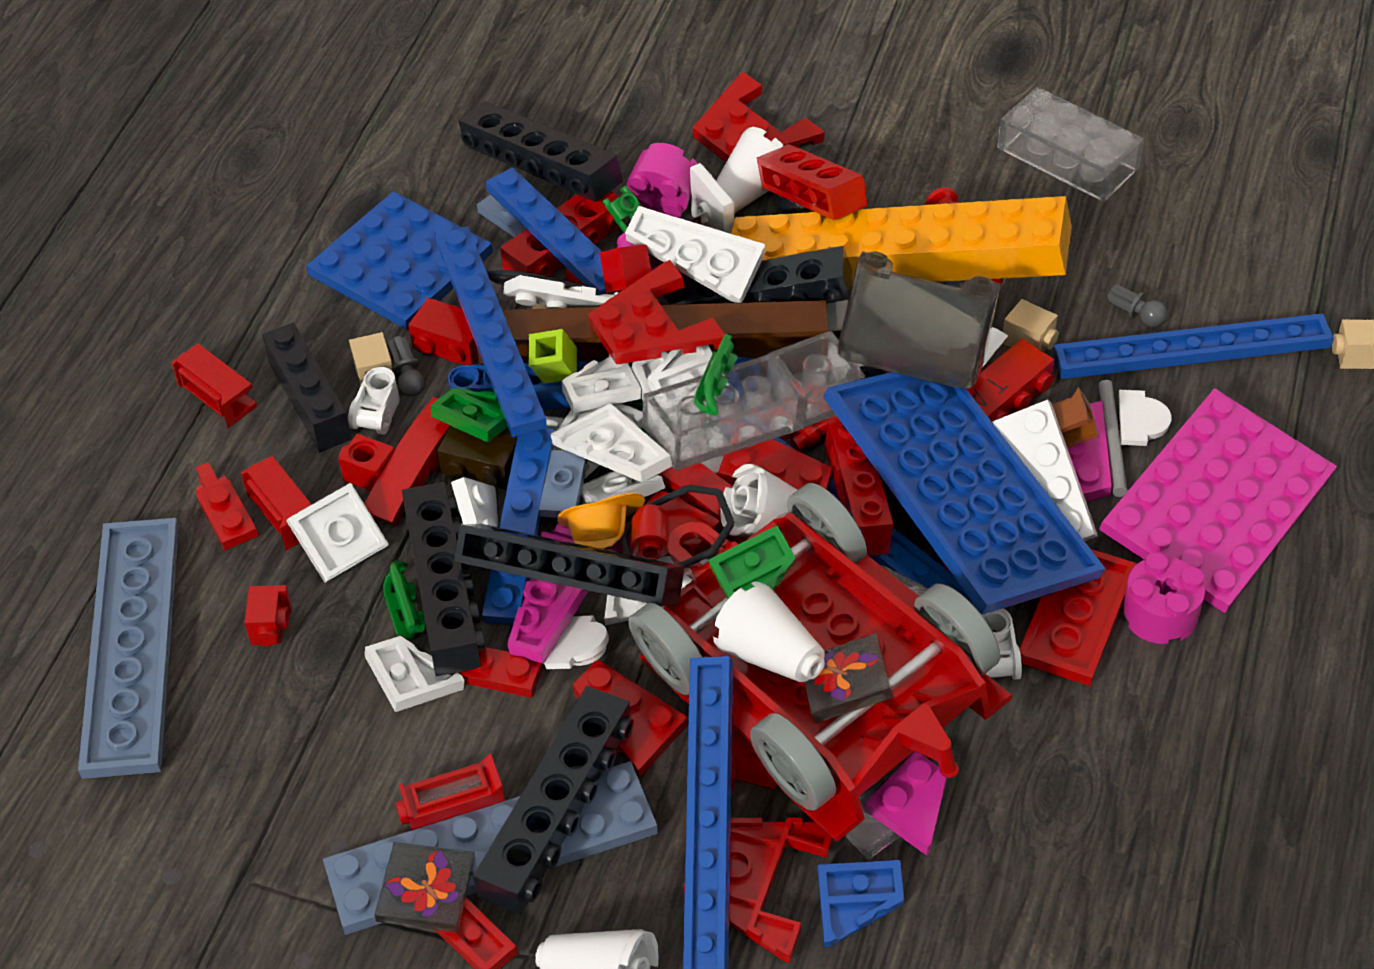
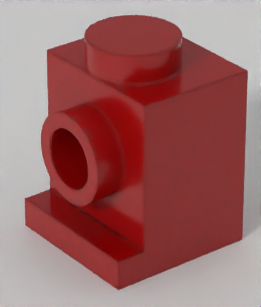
M287 585L249 586L244 623L251 645L272 646L281 644L283 629H288L289 614H292L293 609Z

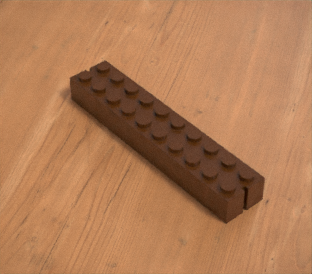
M826 301L661 305L678 330L714 318L722 331L732 336L731 342L734 344L732 353L738 357L751 358L758 364L759 380L827 378L828 320ZM597 307L502 310L523 363H529V334L563 329L576 345L577 362L603 361L609 357L608 351L589 324L588 313ZM714 344L708 345L712 353L713 351L717 352L718 349H714ZM478 351L480 365H484Z

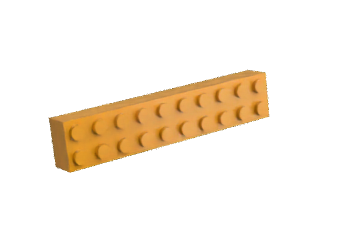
M1066 196L859 209L837 220H832L817 212L735 217L731 234L765 244L766 252L762 260L843 246L852 268V286H867L882 268L910 283L1066 275L1072 224Z

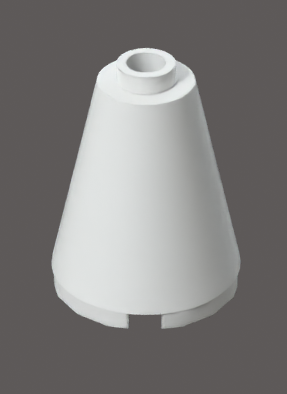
M750 127L743 132L716 180L734 201V214L769 191L762 188L757 157L783 147V144L776 138L772 141L765 138L763 135L766 131L761 128Z
M754 464L742 465L731 476L737 478L733 487H726L723 493L735 522L729 535L738 538H750L779 515L788 513V498L797 489L760 466ZM721 509V523L725 527L727 522Z
M756 581L751 583L755 587L747 591L740 588L734 592L723 605L716 618L715 626L720 630L718 639L714 636L713 638L719 650L727 655L798 682L814 679L821 673L825 664L823 648L769 586Z
M642 929L550 935L545 942L539 945L536 952V965L540 969H650V966L658 967L659 960L658 944L655 935Z

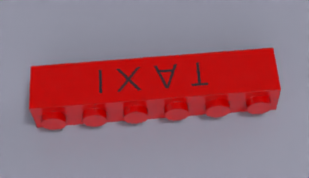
M1021 338L964 387L991 422L1027 408L1030 401L1040 392L1044 393L1050 388L1054 380L1052 373L1055 359Z

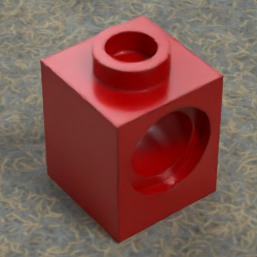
M357 433L349 445H345L339 454L338 462L343 481L371 491L391 457L394 447Z

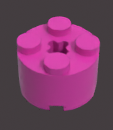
M667 143L651 144L648 149L642 150L628 178L627 187L637 197L642 205L641 207L680 218L691 199L690 167L698 163L693 158L691 162L683 156L684 151L679 147Z
M1159 552L1148 554L1145 560L1139 562L1131 570L1128 577L1122 606L1123 616L1125 615L1129 622L1128 627L1138 637L1156 644H1168L1171 639L1181 637V641L1189 637L1197 626L1205 596L1204 574L1200 569L1192 567L1183 560L1168 557Z

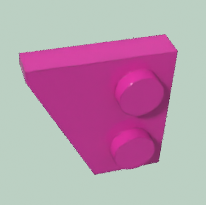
M914 751L865 802V812L927 856L931 851L947 777L941 775L939 766L922 754Z

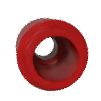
M652 504L643 505L636 510L631 521L632 552L638 557L653 560L662 558L668 552L669 519L661 507Z

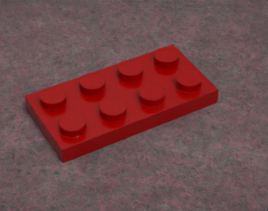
M1091 549L1105 567L1101 577L1041 596L1019 649L1021 664L1088 686L1092 684L1122 607L1129 574L1137 565V563Z

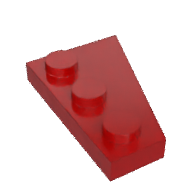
M736 421L718 471V476L729 484L734 485L737 479L731 477L734 472L744 464H754L797 490L807 483L818 484L828 490L832 478V467Z
M596 660L573 683V693L578 699L588 685L629 701L631 719L634 720V726L628 740L625 742L621 741L617 750L619 753H623L628 761L632 762L638 778L649 769L688 726L687 716L599 660Z

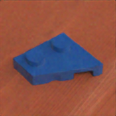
M900 860L821 864L817 866L824 947L836 944L904 904Z

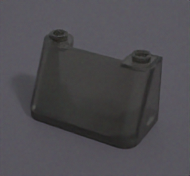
M862 251L858 258L839 337L838 355L850 362L956 388L973 387L977 383L986 358L1002 284L995 283L987 277L976 276L965 281L962 288L894 273L892 272L893 263L885 254L877 251Z

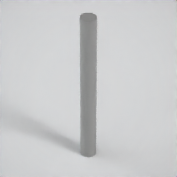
M1103 380L1099 382L1098 387L1100 401L1103 404L1112 489L1115 496L1122 497L1128 490L1113 385L1110 380Z

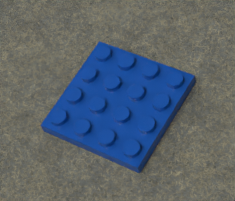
M393 191L306 265L309 276L408 330L409 323L427 298L440 301L454 288L439 252L435 235L462 227ZM471 232L483 262L493 253L492 243Z

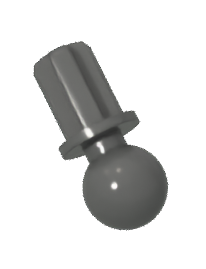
M1115 284L1108 293L1107 298L1110 303L1128 311V315L1131 318L1140 314L1141 321L1149 327L1160 326L1167 318L1165 305L1158 300L1145 302L1146 294L1142 292L1136 294Z
M400 336L390 339L387 342V347L394 363L392 367L393 373L400 374L398 378L400 391L409 396L421 393L425 388V378L421 372L415 370L419 362L418 359L413 358L407 339Z

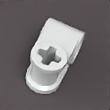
M376 367L366 373L357 396L349 408V428L356 430L359 427L375 429L378 434L382 435L388 432L392 417L400 401L396 379L390 369Z
M1002 608L983 614L982 616L991 630L998 631L993 632L1000 649L999 663L986 674L989 677L1012 676L1014 680L1021 679V655L1016 644L1010 613Z

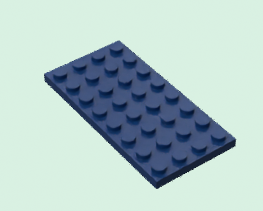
M944 360L827 388L823 398L982 615L1101 577L1105 570L1103 564Z

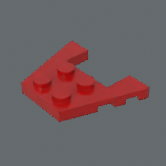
M742 72L693 126V137L723 161L727 162L741 135L750 127L765 130L766 133L763 136L770 141L776 138L783 146L790 144L797 148H800V144L810 141L814 145L824 142L825 131L805 117L780 132L745 105L762 95V85L745 72Z
M671 260L664 262L588 313L590 326L616 365L662 358L661 352L680 349L683 354L697 352L696 347L711 344H714V349H718L725 333L714 318L678 330L656 298L684 288L683 277Z
M731 818L729 925L782 961L790 963L801 933L802 923L763 912L765 902L786 847L827 858L834 839L816 822H802V818H787L786 822H762V818ZM684 883V885H683L684 895H685V883Z

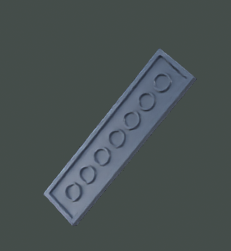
M176 518L103 523L78 765L81 779L161 772L179 525Z
M631 761L612 767L608 773H602L598 780V790L595 798L590 804L585 803L582 808L578 827L572 836L567 835L563 841L561 855L555 867L658 834L656 821ZM520 796L324 858L323 862L344 934L354 933L415 913V902L406 904L397 901L389 889L383 885L395 876L409 877L422 885L419 878L420 875L422 879L428 881L425 871L426 859L432 852L442 849L444 856L450 861L453 868L452 875L448 881L454 882L461 890H464L461 892L464 896L476 893L473 875ZM556 797L552 800H562L565 797ZM537 829L533 832L541 833L546 831V829ZM519 861L513 865L522 866L527 864L528 862ZM436 900L438 905L443 904L441 901Z

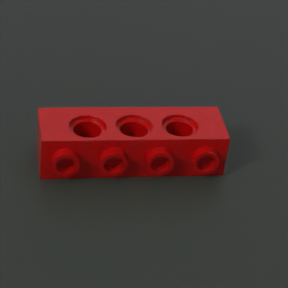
M790 144L757 157L762 188L832 220H837L868 206L865 194L867 191L866 182L863 176L857 172Z
M612 191L597 202L576 194L556 208L595 245L611 232L620 228L602 202L606 198L610 202L619 198ZM527 229L500 247L503 270L549 277L564 266Z
M828 419L825 452L828 464L832 467V479L837 499L848 510L861 530L867 547V555L889 554L893 521L880 474L839 419Z

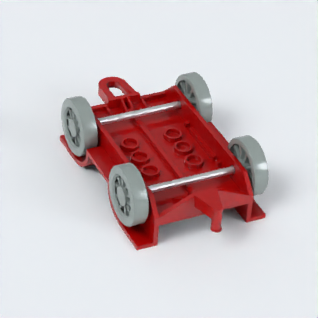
M807 483L789 496L787 501L788 513L779 515L747 540L778 525L796 558V563L774 592L823 648L824 654L836 648L844 652L845 657L856 651L880 655L879 660L873 666L864 670H846L848 674L842 675L852 685V693L846 701L842 703L838 699L825 695L823 691L824 683L814 685L807 683V681L798 682L727 655L718 649L714 643L713 636L718 639L720 629L715 626V622L728 599L708 562L704 565L698 562L685 568L684 573L693 581L681 589L679 604L659 606L655 603H647L629 617V628L635 642L643 653L639 656L641 661L688 704L690 658L731 657L733 660L732 726L751 743L759 761L781 790L838 842L865 820L859 796L914 751L938 761L940 773L944 777L951 778L956 776L959 772V767L955 762L951 740L943 730V727L968 707L984 720H987L1012 700V695L986 674L999 663L1000 649L995 635L979 611L962 594L944 584H934L918 596L867 555V547L862 532L843 504L822 486ZM688 522L678 526L668 537L667 548L672 562L678 564L693 557L682 547L684 542L699 538L711 548L720 534L702 522ZM725 539L717 555L739 544Z

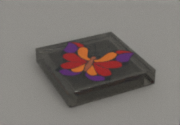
M876 633L824 650L825 664L823 670L816 678L805 682L810 710L815 723L894 698L881 645Z
M394 842L374 914L376 922L458 932L475 863L474 852Z

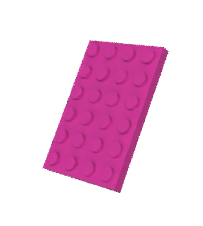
M1214 388L1102 521L1099 530L1144 560L1148 554L1159 552L1165 556L1183 560L1192 567L1200 569L1204 574V600L1223 613H1226L1329 480L1337 466Z

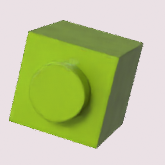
M563 329L529 334V367L544 384L562 381L569 375L577 372V347Z

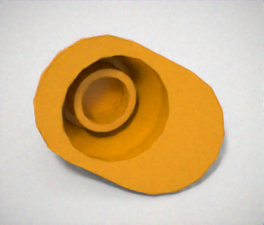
M624 493L594 503L573 506L562 511L558 515L557 521L560 525L569 528L574 543L605 549L613 546L620 540L624 534L626 517L643 506L645 498L642 494Z

